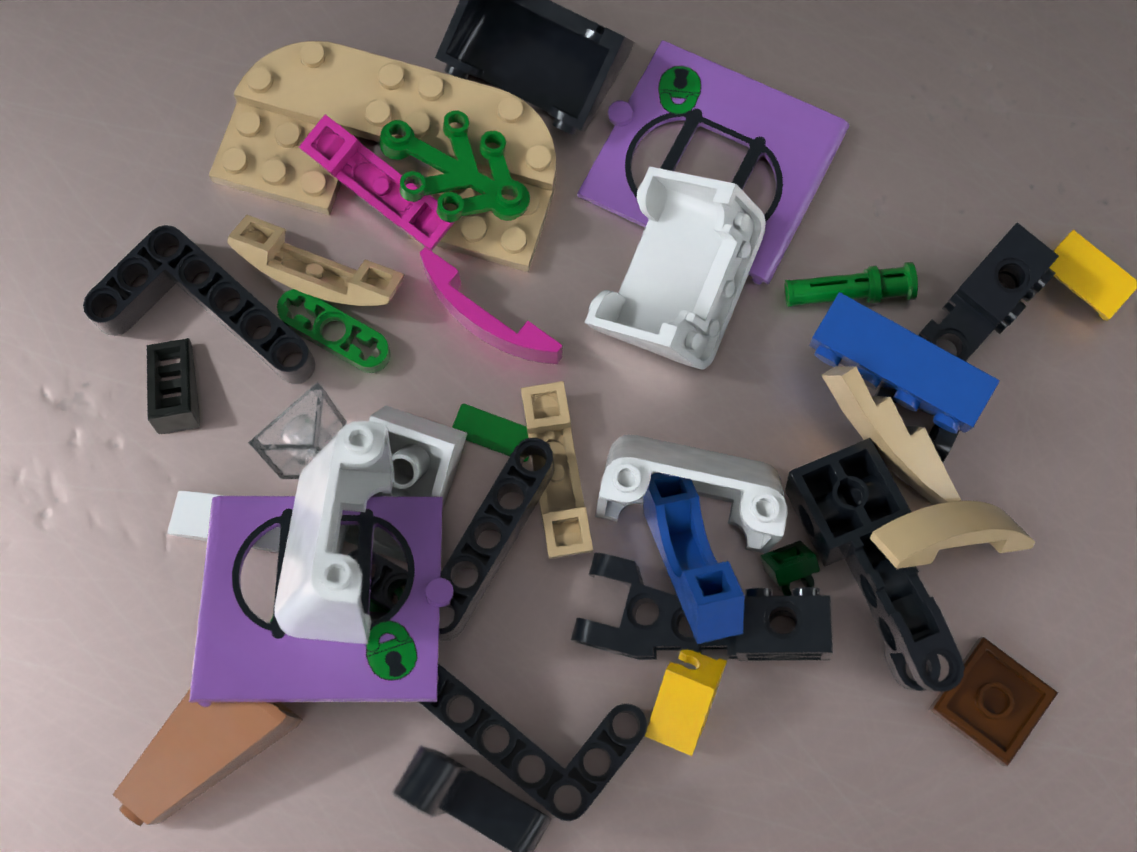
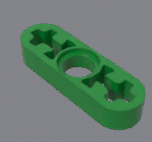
M295 289L285 292L279 298L277 313L281 321L296 334L366 373L379 372L389 363L391 356L389 345L385 337L376 330L323 300ZM304 302L307 313L316 318L314 324L312 325L308 318L297 314L292 319L289 307L291 305L299 307ZM331 321H340L346 326L344 336L337 341H328L322 336L324 326ZM356 331L359 332L356 335L358 343L369 348L374 343L377 344L376 347L380 354L377 358L369 356L367 360H363L364 355L361 349L352 344Z

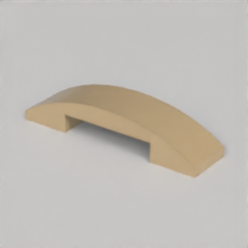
M246 215L228 236L227 243L241 257L261 272L304 294L335 303L357 306L388 304L404 279L403 273L366 259L358 270L284 243L286 229L250 215Z
M564 381L521 388L528 438L544 440L553 451L555 471L539 499L549 559L593 552ZM531 455L533 470L541 469L545 465L546 460L542 456Z
M966 500L940 503L910 512L876 529L870 537L872 542L896 569L932 564L939 549L989 542L999 553L1032 549L1035 541L1001 508L986 502Z

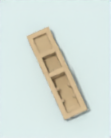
M835 366L821 375L841 410L864 440L871 438L884 463L902 481L934 505L961 501L925 427L905 425L891 397L871 396L856 366Z

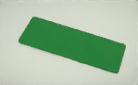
M467 404L460 406L452 426L454 429L466 432L467 441L507 456H511L515 447L521 441L528 438L526 426Z

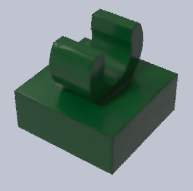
M801 540L760 555L764 571L776 583L784 596L792 595L790 584L798 579H801L805 587H814L815 582L812 574L820 572L816 555Z

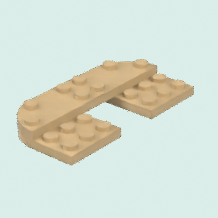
M324 41L299 42L279 48L256 62L243 76L233 94L237 103L209 173L212 182L330 216L342 183L299 148L324 114L357 139L362 137L380 142L381 130L386 124L394 120L404 121L413 129L414 137L456 159L451 141L443 132L444 117L448 112L461 111L469 118L467 136L478 171L493 180L488 159H485L480 154L479 147L481 137L485 132H500L506 139L504 157L511 179L519 181L527 188L530 202L527 211L522 216L511 221L497 218L492 211L462 216L454 222L436 246L529 272L554 194L556 153L546 124L538 113L525 101L495 87L341 44ZM459 123L449 124L453 128L463 127ZM391 135L394 138L404 137L402 135ZM495 143L486 144L489 148L492 149L499 148V146ZM430 166L427 177L444 173ZM471 188L449 191L457 193L462 199L482 195ZM443 193L432 194L431 196L438 201V198ZM502 195L507 200L515 199L510 195ZM453 204L444 205L450 211L457 209Z

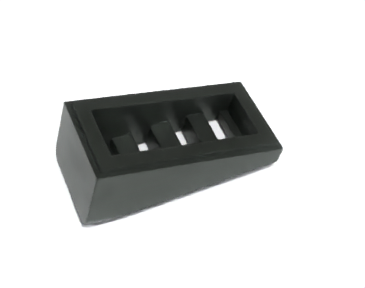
M189 338L147 345L148 421L158 434L196 429L200 426L192 343ZM180 358V363L160 366V361ZM181 375V378L166 381L161 379ZM181 392V396L163 398V395Z

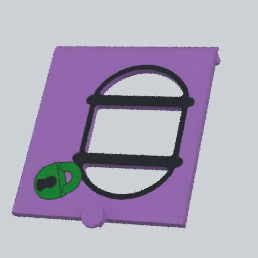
M662 40L629 101H615L609 106V120L615 126L581 185L577 196L640 226L646 227L649 219L642 213L637 202L638 189L632 177L631 164L637 146L649 132L669 122L685 121L660 168L675 171L698 127H704L747 146L749 150L732 183L737 184L743 190L759 158L762 156L770 163L776 181L774 200L768 211L764 214L766 221L765 233L748 274L753 277L752 281L755 284H762V282L769 284L850 125L847 121L836 115Z
M217 496L212 498L189 702H198L202 707L210 706L211 702H437L440 607L448 605L454 593L450 581L441 578L443 497L372 496L367 501L366 512L343 510L340 525L359 526L357 563L362 572L360 599L364 614L369 615L373 532L376 527L389 533L398 542L405 554L408 565L407 581L399 601L385 616L371 623L368 644L296 638L282 631L275 617V601L295 496ZM280 527L273 619L270 623H266L251 611L243 598L240 583L241 571L244 560L253 545L267 532Z

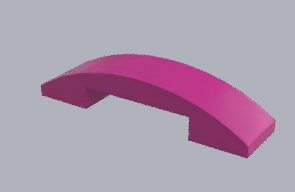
M324 114L299 146L304 153L429 250L432 251L454 224V222H445L437 215L438 201L431 195H426L415 202L405 200L399 192L402 175L362 145L356 137L326 114ZM413 183L406 185L408 189H418Z
M427 247L421 250L420 256L423 268L433 291L444 307L462 326L487 344L515 357L546 364L559 363L562 359L563 345L529 321L524 324L518 333L514 332L457 291L461 286V279L456 268Z

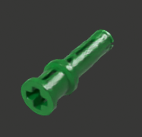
M905 262L903 267L878 269L877 266H869L864 270V273L785 280V301L787 307L829 303L835 300L839 292L853 300L866 299L867 302L872 304L880 303L881 299L904 296L907 300H915L918 294L917 271L913 262Z

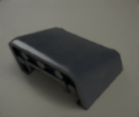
M460 0L435 58L446 63L444 71L453 76L466 80L469 75L481 78L549 112L548 114L555 117L553 126L575 135L577 129L580 131L587 129L626 62L635 42L550 0Z

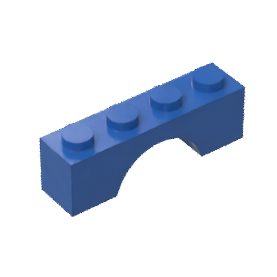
M659 472L651 474L648 489L643 496L644 516L697 644L743 634L745 595L729 561L718 563L713 555L703 524L699 495L692 480Z

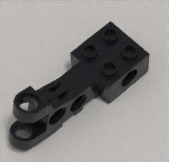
M1017 222L942 308L948 315L942 322L937 324L931 319L918 336L935 345L939 340L952 342L956 347V357L967 362L968 358L993 330L1001 334L1026 308V305L1020 301L1022 298L1028 303L1050 281L1055 272L1049 267L1059 255ZM879 385L875 396L893 398L894 393ZM934 423L929 432V437L943 463L960 430H958L957 434H953Z
M871 438L789 471L785 492L824 567L845 559L868 603L885 644L884 656L898 684L909 690H930L935 692L949 691L959 685L964 675L963 659L941 610L933 596H929L918 576L919 570L916 566L896 569L870 539L873 531L911 512ZM937 654L943 656L949 665V673L942 681L938 680L941 666ZM906 662L915 681L906 673Z
M594 553L589 575L591 577L601 576L626 584L630 588L620 627L617 628L587 619L576 618L571 636V641L637 660H657V651H681L684 649L693 650L702 654V650H727L729 659H739V661L830 660L833 653L830 595H820L819 588L791 589V596H773V589L770 588L745 589L743 634L697 644L695 637H685L680 634L679 623L685 617V613L678 596L645 586L640 568L635 561L604 553ZM647 602L656 604L659 608L657 620L650 625L637 623L636 611L638 607ZM781 615L788 616L796 623V627L790 633L779 634L770 626L773 619Z

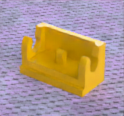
M1074 229L1053 250L1059 255L1049 267L1055 272L1054 277L1100 313L1098 316L1104 321H1108L1137 289V280Z
M684 649L680 651L678 659L684 663L694 665L696 669H689L682 664L669 662L645 737L692 756L705 727L727 661L721 658L715 660L696 651Z

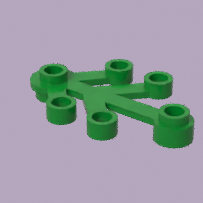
M461 111L448 112L444 117L443 132L451 141L456 159L414 137L413 129L404 121L394 120L382 128L380 148L384 155L394 160H401L411 155L444 173L424 177L415 171L403 174L400 179L399 192L405 200L415 202L426 195L443 193L438 198L437 215L445 222H455L462 216L492 211L501 220L511 221L522 216L527 211L530 202L529 192L522 183L511 179L504 157L506 139L500 132H485L480 141L479 151L485 159H488L493 177L492 180L478 171L467 136L469 118ZM459 123L463 127L453 128L449 124ZM391 135H402L404 137L394 138ZM495 143L499 146V148L492 149L489 148L486 144ZM409 183H415L419 185L420 188L416 190L408 189L406 185ZM471 188L482 195L462 199L457 193L449 191ZM502 195H510L515 199L507 200ZM445 204H453L457 209L449 211L443 206Z

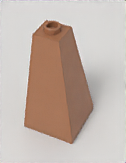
M190 688L112 795L122 803L119 810L131 822L138 826H141L144 822L147 825L160 824L297 728L303 719L282 702H211L210 706L202 707L198 702H189Z

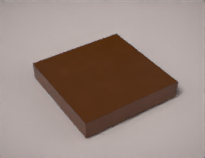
M981 637L963 660L965 667L964 675L959 685L952 690L940 692L929 710L1002 766H1008L1058 692L985 637Z

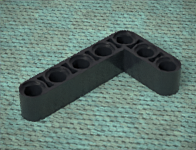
M163 225L152 230L89 291L84 299L83 307L87 317L102 332L107 335L117 336L128 331L177 284L283 380L293 384L303 383L312 376L315 370L314 357L303 339L174 226ZM179 245L176 253L168 257L163 256L164 251L168 247ZM200 272H209V276L204 282L199 284L192 283L194 277ZM148 275L144 284L132 287L137 277ZM233 298L240 299L237 308L232 311H222L225 302ZM110 305H117L116 311L111 316L102 318L105 308ZM263 325L271 326V331L266 337L261 339L252 338L254 331L258 327ZM298 352L303 354L301 361L293 367L283 366L284 359L290 353Z
M527 438L515 447L441 571V578L450 581L453 586V597L449 604L444 607L454 610V619L449 626L439 628V640H452L463 631L552 479L555 471L553 451L544 440ZM530 455H539L546 460L545 465L537 471L526 470L522 466L523 461ZM509 492H517L524 497V500L519 507L506 509L500 505L501 498ZM486 530H495L501 534L500 542L492 548H483L477 544L479 535ZM358 549L350 552L347 555L354 559L356 562ZM372 551V564L376 566V572L371 579L370 602L390 611L396 605L393 603L394 591L398 587L406 585L408 571ZM464 568H472L478 572L476 582L468 588L458 587L454 582L456 574Z
M439 663L437 702H419L553 816L562 821L578 819L586 812L637 747L647 731V720L640 708L633 704L618 705L608 713L566 768H563ZM459 697H467L474 706L471 718L462 723L454 722L449 715L451 702ZM620 713H629L637 720L638 730L635 736L630 739L620 738L613 730V720ZM494 726L505 728L509 734V744L503 751L498 753L488 751L483 742L486 731ZM594 748L605 751L610 760L608 770L600 776L589 774L583 764L585 754ZM526 756H538L545 764V774L538 782L528 783L520 777L518 771L519 764ZM564 785L574 786L581 795L579 807L570 813L558 810L554 803L556 791Z
M424 746L418 748L393 791L394 795L429 816L435 817L445 813L450 814L511 852H534L552 820L551 817L444 753Z

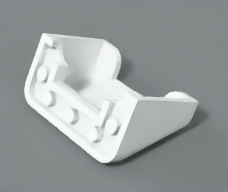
M649 166L646 176L637 190V202L640 210L649 219L619 293L610 290L601 291L591 301L585 323L594 330L684 365L703 370L712 363L756 257L765 233V215L735 183Z
M356 421L345 425L308 463L300 474L275 601V617L281 630L289 636L368 644L371 618L370 615L364 614L360 599L362 589L361 569L358 563L350 556L335 552L343 510L366 512L367 501L374 494L380 491L387 494L392 492L394 468L387 423Z
M624 435L612 444L603 474L595 517L617 522L620 512L626 506L632 504L643 505V496L648 489L651 474L659 472L691 479L699 496L731 502L728 524L737 525L743 531L746 538L745 550L764 554L768 553L783 537L787 518V503L778 471L771 465L761 461L639 435Z

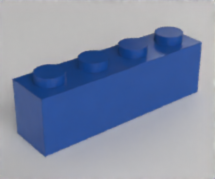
M840 292L809 344L810 347L816 350L814 355L822 362L833 367L838 366L839 363L844 366H856L867 387L877 389L879 385L894 393L892 399L896 403L911 411H917L918 408L923 409L935 416L932 420L933 423L953 434H957L958 430L966 433L974 427L1000 382L995 377Z

